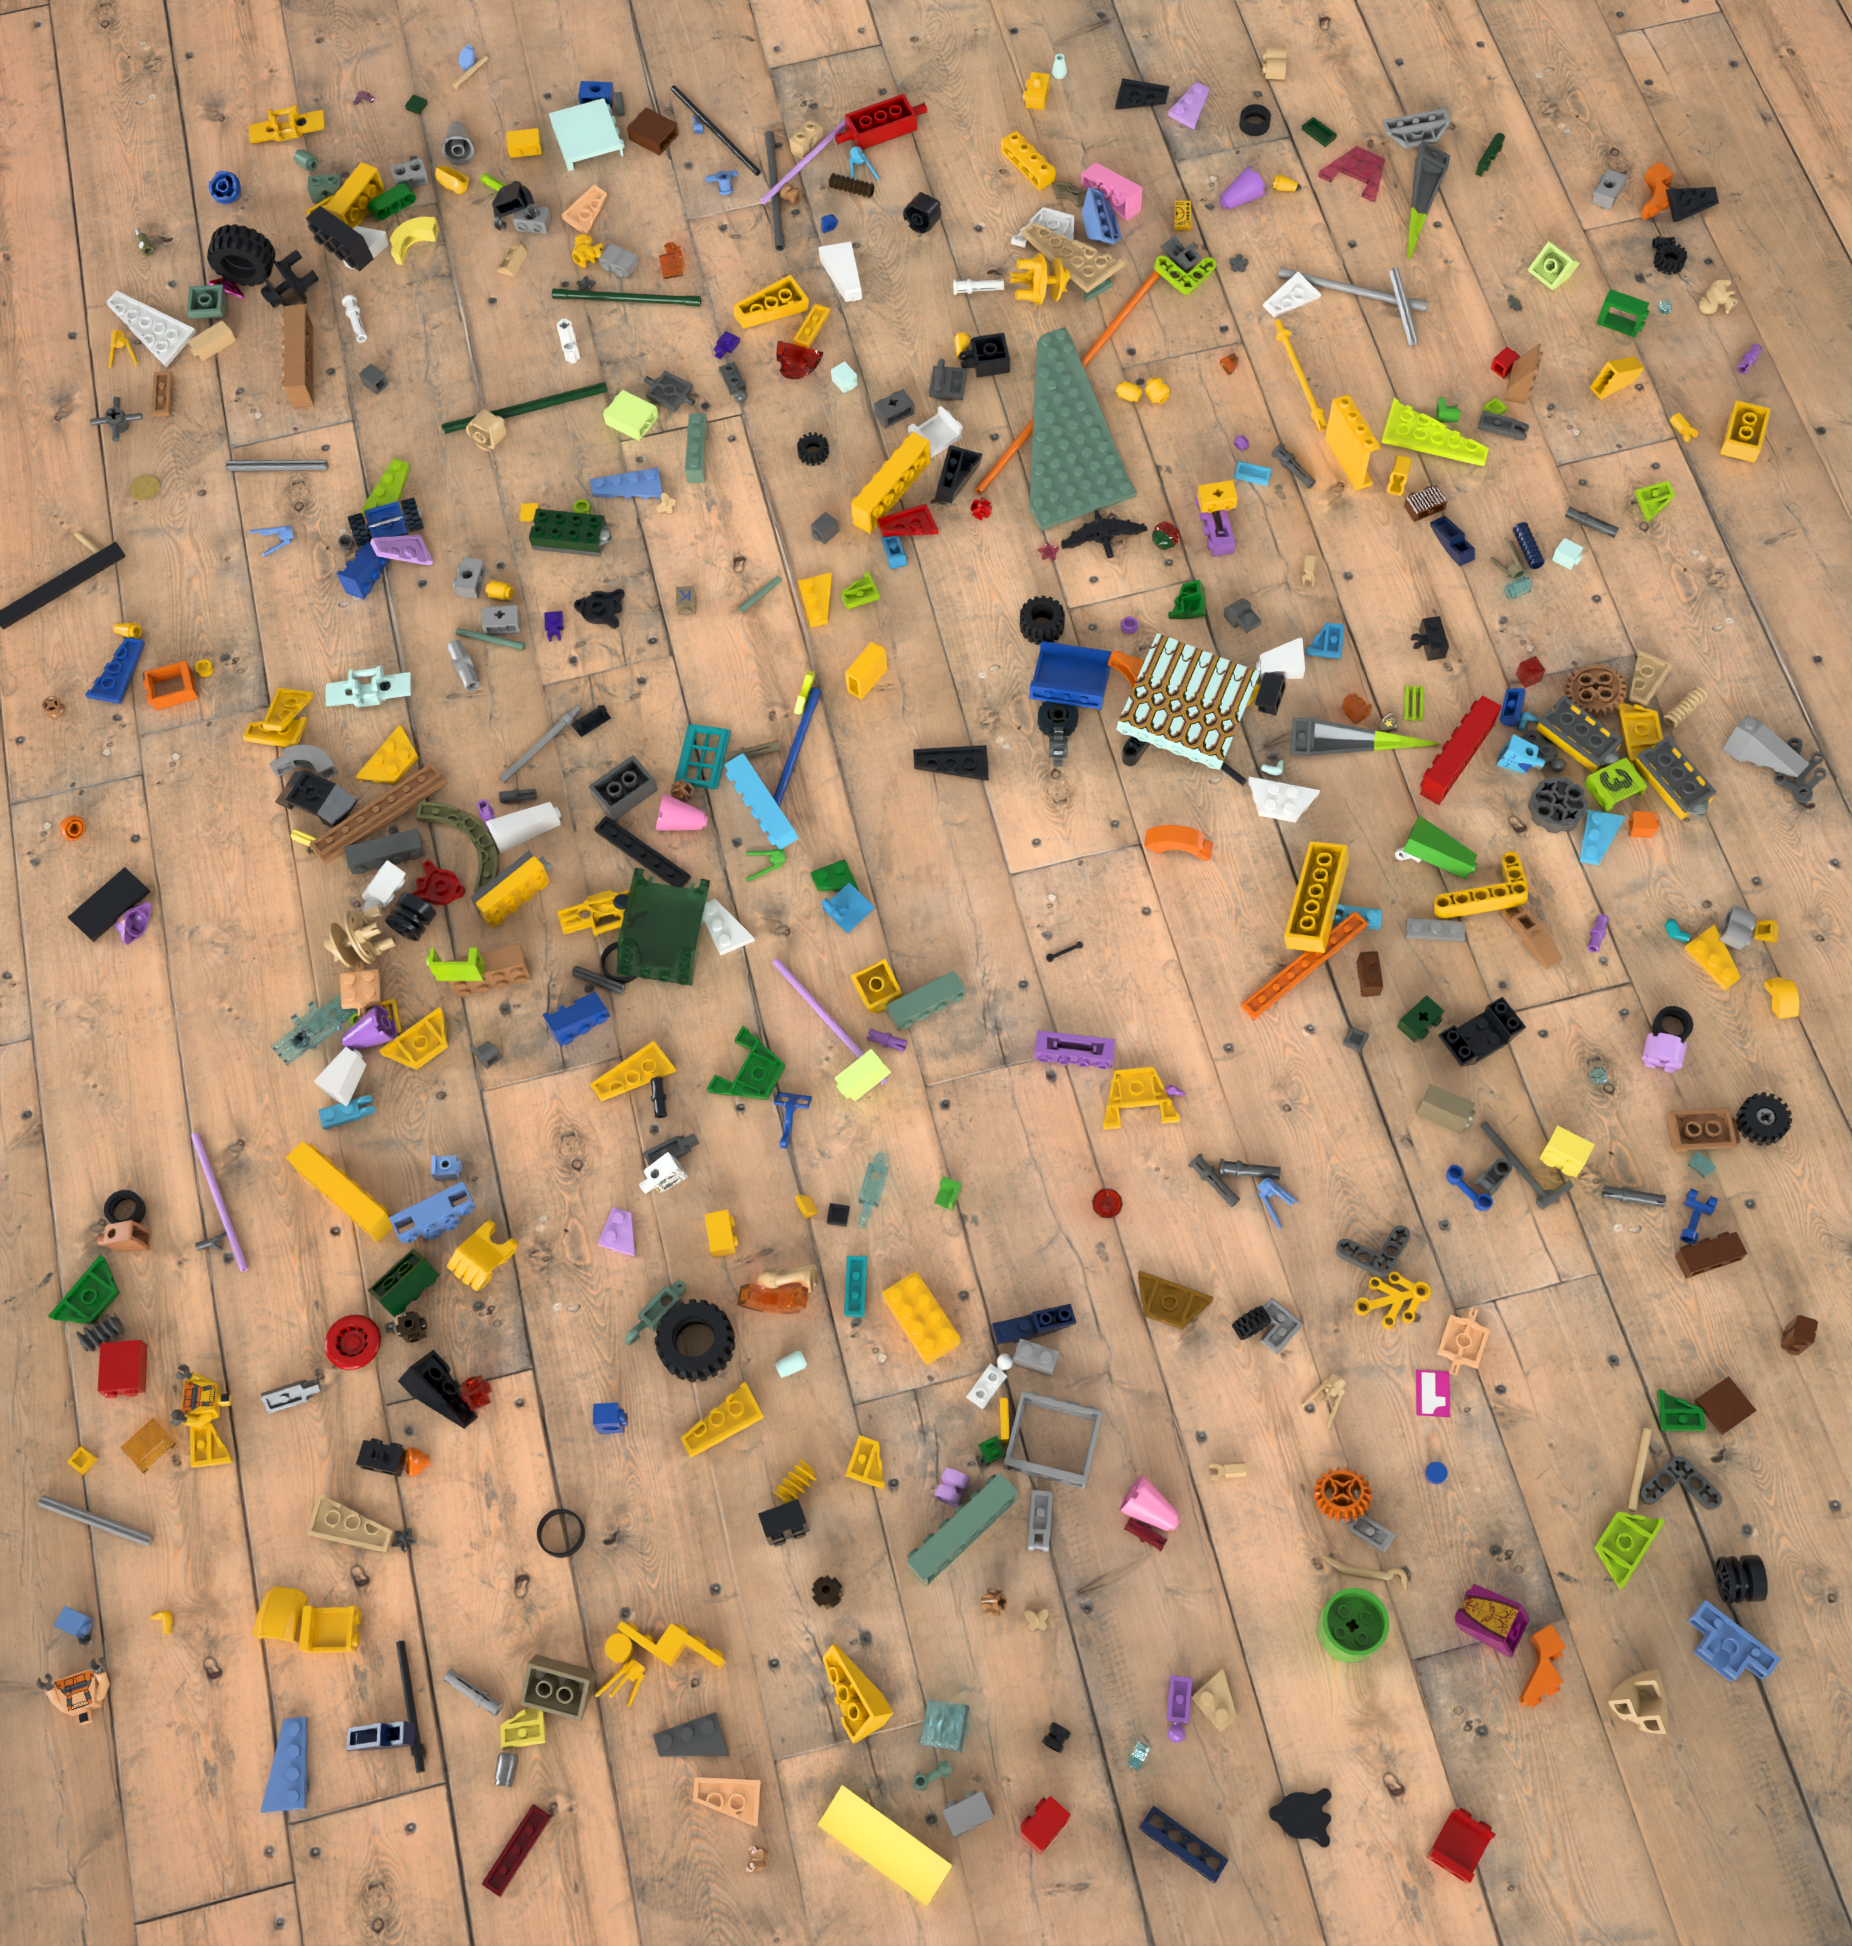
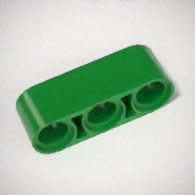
M401 183L370 200L367 208L376 220L381 221L414 203L416 195L407 184Z

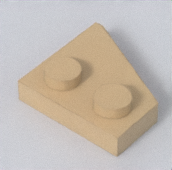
M1221 1669L1191 1697V1700L1220 1733L1237 1718L1226 1676Z

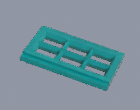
M688 724L674 782L676 783L684 779V782L691 783L693 787L718 789L731 730ZM697 732L706 733L704 746L694 745ZM710 734L720 735L717 748L707 747ZM693 749L702 750L700 763L690 762ZM706 750L716 752L713 765L703 763ZM689 765L699 766L696 779L686 778ZM702 767L712 768L709 781L699 780Z

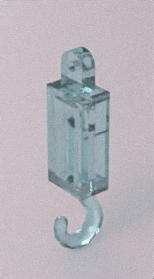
M882 1152L876 1154L873 1163H868L859 1194V1203L864 1204L858 1225L861 1229L866 1228L872 1206H879L888 1175L887 1157ZM872 1172L882 1174L880 1180H872Z

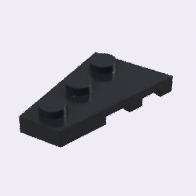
M1122 78L1115 110L1166 104L1170 86Z

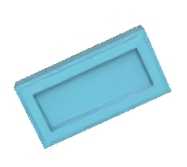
M1238 461L1234 479L1268 486L1272 468Z

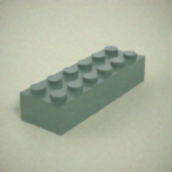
M1001 1472L997 1476L995 1474L992 1475L985 1483L987 1486L982 1490L977 1489L970 1496L971 1501L966 1505L964 1503L955 1510L954 1513L956 1515L952 1519H945L939 1525L940 1530L935 1535L933 1533L929 1534L924 1539V1545L919 1550L915 1548L908 1554V1569L925 1588L1018 1500V1490Z

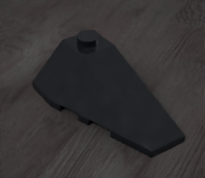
M433 1349L410 1366L398 1382L412 1397L465 1429L478 1416L467 1397L462 1396L458 1389L460 1385L457 1380L452 1379L449 1373L451 1369L448 1364Z

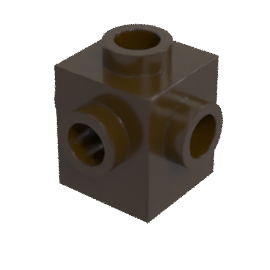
M406 1312L402 1317L397 1318L399 1324L396 1325L397 1334L406 1343H414L420 1339L427 1338L425 1331L427 1329L426 1320L418 1312Z
M828 1575L825 1578L821 1576L813 1583L814 1587L811 1590L814 1596H812V1599L819 1607L823 1605L828 1610L830 1607L834 1608L841 1602L843 1594L840 1589L843 1586L835 1577L831 1579ZM829 1587L830 1592L828 1594H824L822 1591Z

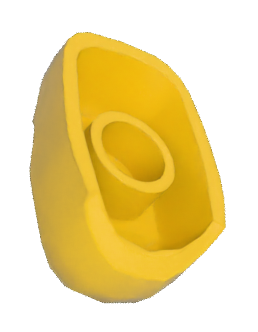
M448 166L436 167L435 176L440 184L459 195L466 192L469 183L468 176Z

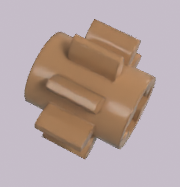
M681 779L672 784V797L682 802H687L693 798L694 789L691 783L684 782V779Z
M996 1588L987 1589V1594H982L980 1605L985 1614L1000 1616V1610H1005L1007 1606V1598L1002 1594V1590H996Z

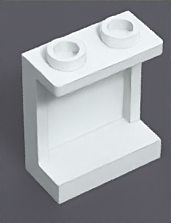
M940 406L938 407V414L917 427L914 423L908 426V434L910 435L912 432H915L929 440L931 458L949 447V445L962 438L963 427L958 420L956 421L948 410Z

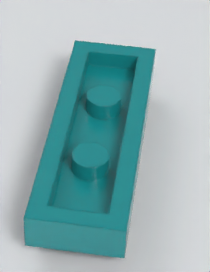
M847 1256L844 1317L865 1318L867 1256Z

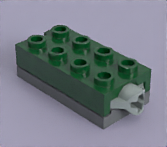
M536 509L533 519L535 526L531 527L529 535L533 550L601 557L604 544L612 541L611 532L603 515Z

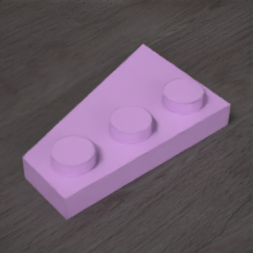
M1196 81L1169 110L1168 116L1195 130L1210 88Z
M420 535L371 539L370 543L379 557L429 566L433 563Z

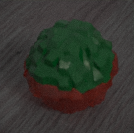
M1163 521L1154 527L1152 541L1159 549L1167 550L1177 545L1179 542V530L1175 526Z

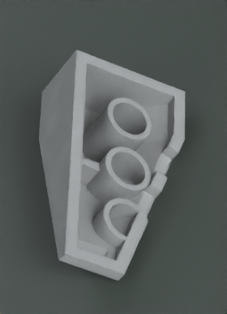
M1749 715L1735 727L1722 749V752L1738 761L1745 762L1746 760L1756 763V766H1767L1773 768L1776 772L1798 777L1809 766V763L1766 725Z

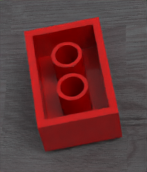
M1051 1796L1048 1799L1043 1797L1035 1806L1036 1813L1034 1816L1028 1815L1020 1825V1837L1040 1855L1067 1824L1071 1816Z

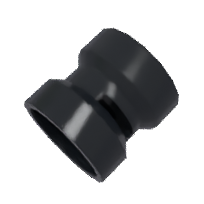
M1052 1722L1049 1727L1050 1732L1044 1736L1042 1743L1052 1750L1061 1753L1064 1748L1063 1743L1069 1739L1071 1732Z

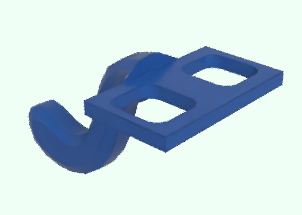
M777 1092L774 1105H782L786 1109L783 1135L779 1143L780 1148L786 1149L789 1145L794 1111L797 1108L809 1109L812 1096ZM778 1097H788L789 1100L787 1102L778 1101ZM798 1099L808 1100V1103H807V1104H799V1103H797V1100H798Z

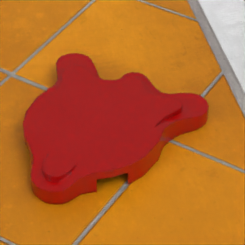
M427 860L423 863L426 876L416 879L417 890L412 893L432 904L445 905L457 898L463 897L465 895V888L460 884L452 871L439 869L432 861Z

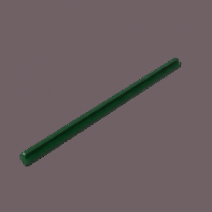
M605 382L490 411V413L505 419L607 392V386ZM476 415L442 424L443 433L447 434L466 429V426Z

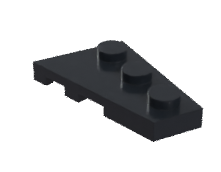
M1716 187L1666 189L1673 222L1681 221L1719 204Z

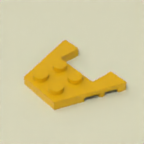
M1154 1067L1114 1070L1103 1130L1121 1128L1119 1109L1159 1105L1162 1124L1180 1122V1116L1175 1111L1172 1101L1164 1090V1086Z

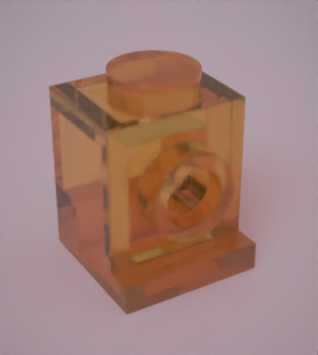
M1354 693L1347 695L1343 699L1341 710L1356 725L1370 716L1372 705H1366L1364 699Z

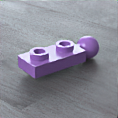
M1170 1675L1166 1721L1173 1722V1725L1168 1730V1737L1172 1742L1179 1743L1185 1738V1730L1182 1727V1723L1189 1724L1192 1678Z

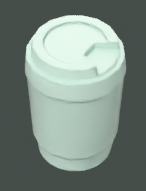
M798 1350L774 1363L781 1378L794 1374L807 1366L801 1351Z

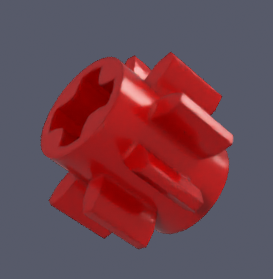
M983 497L980 500H974L970 508L973 512L972 516L981 521L983 517L988 518L992 513L991 502Z

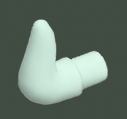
M1280 760L1276 767L1263 764L1261 771L1274 776L1280 775L1283 771V760Z

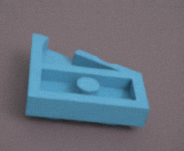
M1326 622L1321 632L1314 638L1313 643L1306 649V655L1341 659L1344 624Z

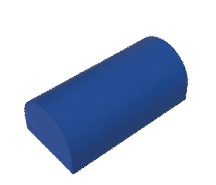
M1524 688L1506 689L1499 719L1503 725L1515 727L1519 724L1526 695Z

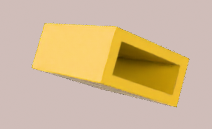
M870 642L845 672L847 691L861 700L888 670L886 650L883 646Z

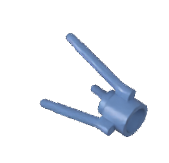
M290 525L249 531L250 533H261V536L278 534L279 539L284 540L262 554L263 557L284 545L291 544L290 539H294Z
M1267 1177L1258 1185L1257 1188L1261 1191L1258 1195L1264 1201L1277 1227L1281 1229L1282 1226L1267 1196L1272 1198L1277 1194L1289 1205H1293L1292 1201L1298 1203V1200L1282 1189L1275 1181L1273 1182Z

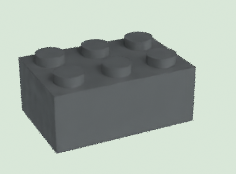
M634 755L589 785L592 797L613 821L658 791L655 779Z

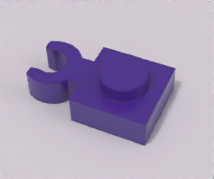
M544 612L545 630L548 631L547 637L549 642H551L553 635H557L558 641H561L562 637L559 630H564L563 612Z

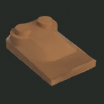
M1729 1108L1671 1110L1668 1113L1667 1126L1672 1148L1678 1153H1686L1689 1150L1734 1148L1740 1143L1737 1123L1731 1117Z

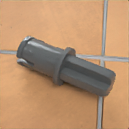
M516 788L511 791L499 792L500 803L516 801L520 803V800L537 798V792L534 788L518 790Z

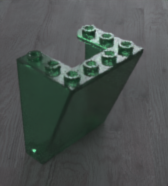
M635 868L618 938L617 974L624 976L633 975L643 979L692 986L708 902L710 880L701 879L700 885L697 888H694L695 884L691 883L689 889L653 883L652 876L649 877V880L644 878V869Z

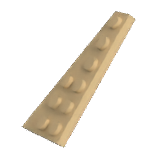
M1035 222L1021 231L1022 236L1051 262L1054 258H1060L1063 268H1068L1070 271V279L1086 293L1125 266V261L1121 259L1118 261L1113 259L1112 255L1099 253L1097 249L1077 240L1071 241L1063 234L1057 235L1051 232V229Z

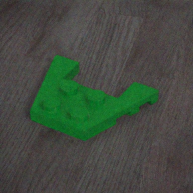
M742 1026L734 1041L736 1044L751 1050L734 1082L714 1075L707 1088V1092L768 1100L786 1066L776 1055L760 1043V1040L753 1036L746 1027Z

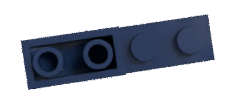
M1071 1304L1035 1311L1031 1315L992 1323L991 1329L996 1345L1009 1342L1018 1343L1020 1339L1030 1340L1072 1326L1077 1322Z

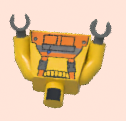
M181 1364L178 1367L184 1374L177 1372L176 1378L178 1380L188 1378V1381H184L181 1410H174L171 1414V1417H176L171 1421L173 1426H178L182 1422L185 1426L200 1428L219 1418L221 1406L232 1405L231 1393L222 1394L216 1382L193 1371L190 1373L189 1367L185 1364Z

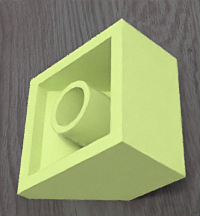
M1548 241L1528 271L1554 290L1570 278L1580 262L1557 244Z

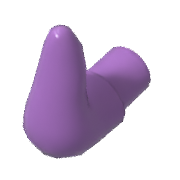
M1167 1085L1165 1088L1169 1095H1186L1184 1091L1174 1085Z

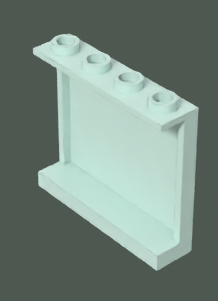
M604 98L549 113L551 125L568 171L574 170L573 162L615 150L620 151L621 157L624 156L622 150L625 148L623 139H619L621 137L619 128L615 127L614 115H610L612 114L610 104H606Z

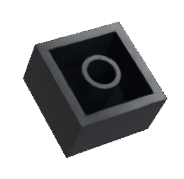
M799 1499L758 1513L765 1537L770 1546H781L786 1543L787 1539L793 1537L794 1539L806 1536V1532L810 1531Z

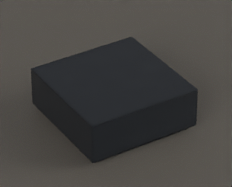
M830 1203L827 1224L847 1227L850 1206Z

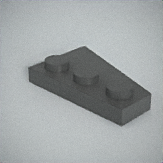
M716 1712L653 1734L659 1757L729 1756Z

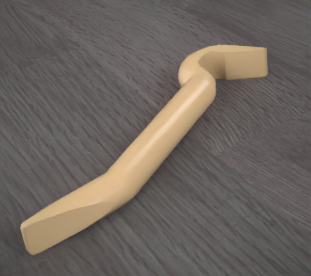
M1325 1555L1322 1557L1335 1569L1344 1574L1381 1580H1391L1394 1574H1398L1403 1589L1405 1591L1407 1589L1408 1577L1401 1568L1394 1567L1386 1572L1347 1566Z

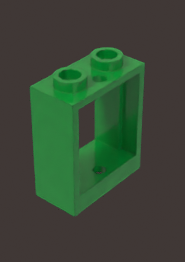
M1610 289L1603 303L1597 324L1636 337L1638 331L1642 332L1646 323L1643 320L1646 321L1650 311L1647 310L1649 302ZM1611 307L1638 316L1637 322L1610 313Z

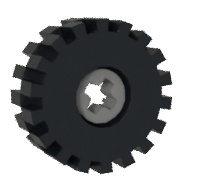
M1762 1092L1760 1095L1756 1093L1752 1097H1748L1736 1114L1738 1117L1736 1123L1740 1124L1738 1130L1739 1132H1744L1742 1136L1744 1138L1747 1136L1751 1138L1749 1140L1751 1143L1758 1141L1757 1145L1762 1146L1764 1143L1766 1146H1769L1782 1139L1792 1123V1118H1789L1792 1114L1791 1110H1786L1788 1105L1787 1103H1781L1782 1098L1778 1097V1099H1775V1094L1772 1093L1766 1096V1092ZM1762 1115H1767V1117H1769L1768 1120L1762 1121Z

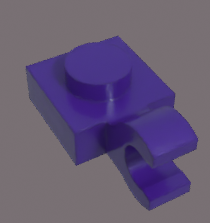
M725 331L716 342L717 345L714 351L717 353L714 356L721 359L726 352L732 353L740 343V338Z

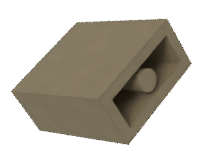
M1429 1084L1416 1115L1461 1134L1463 1128L1468 1129L1476 1111L1472 1110L1475 1103Z

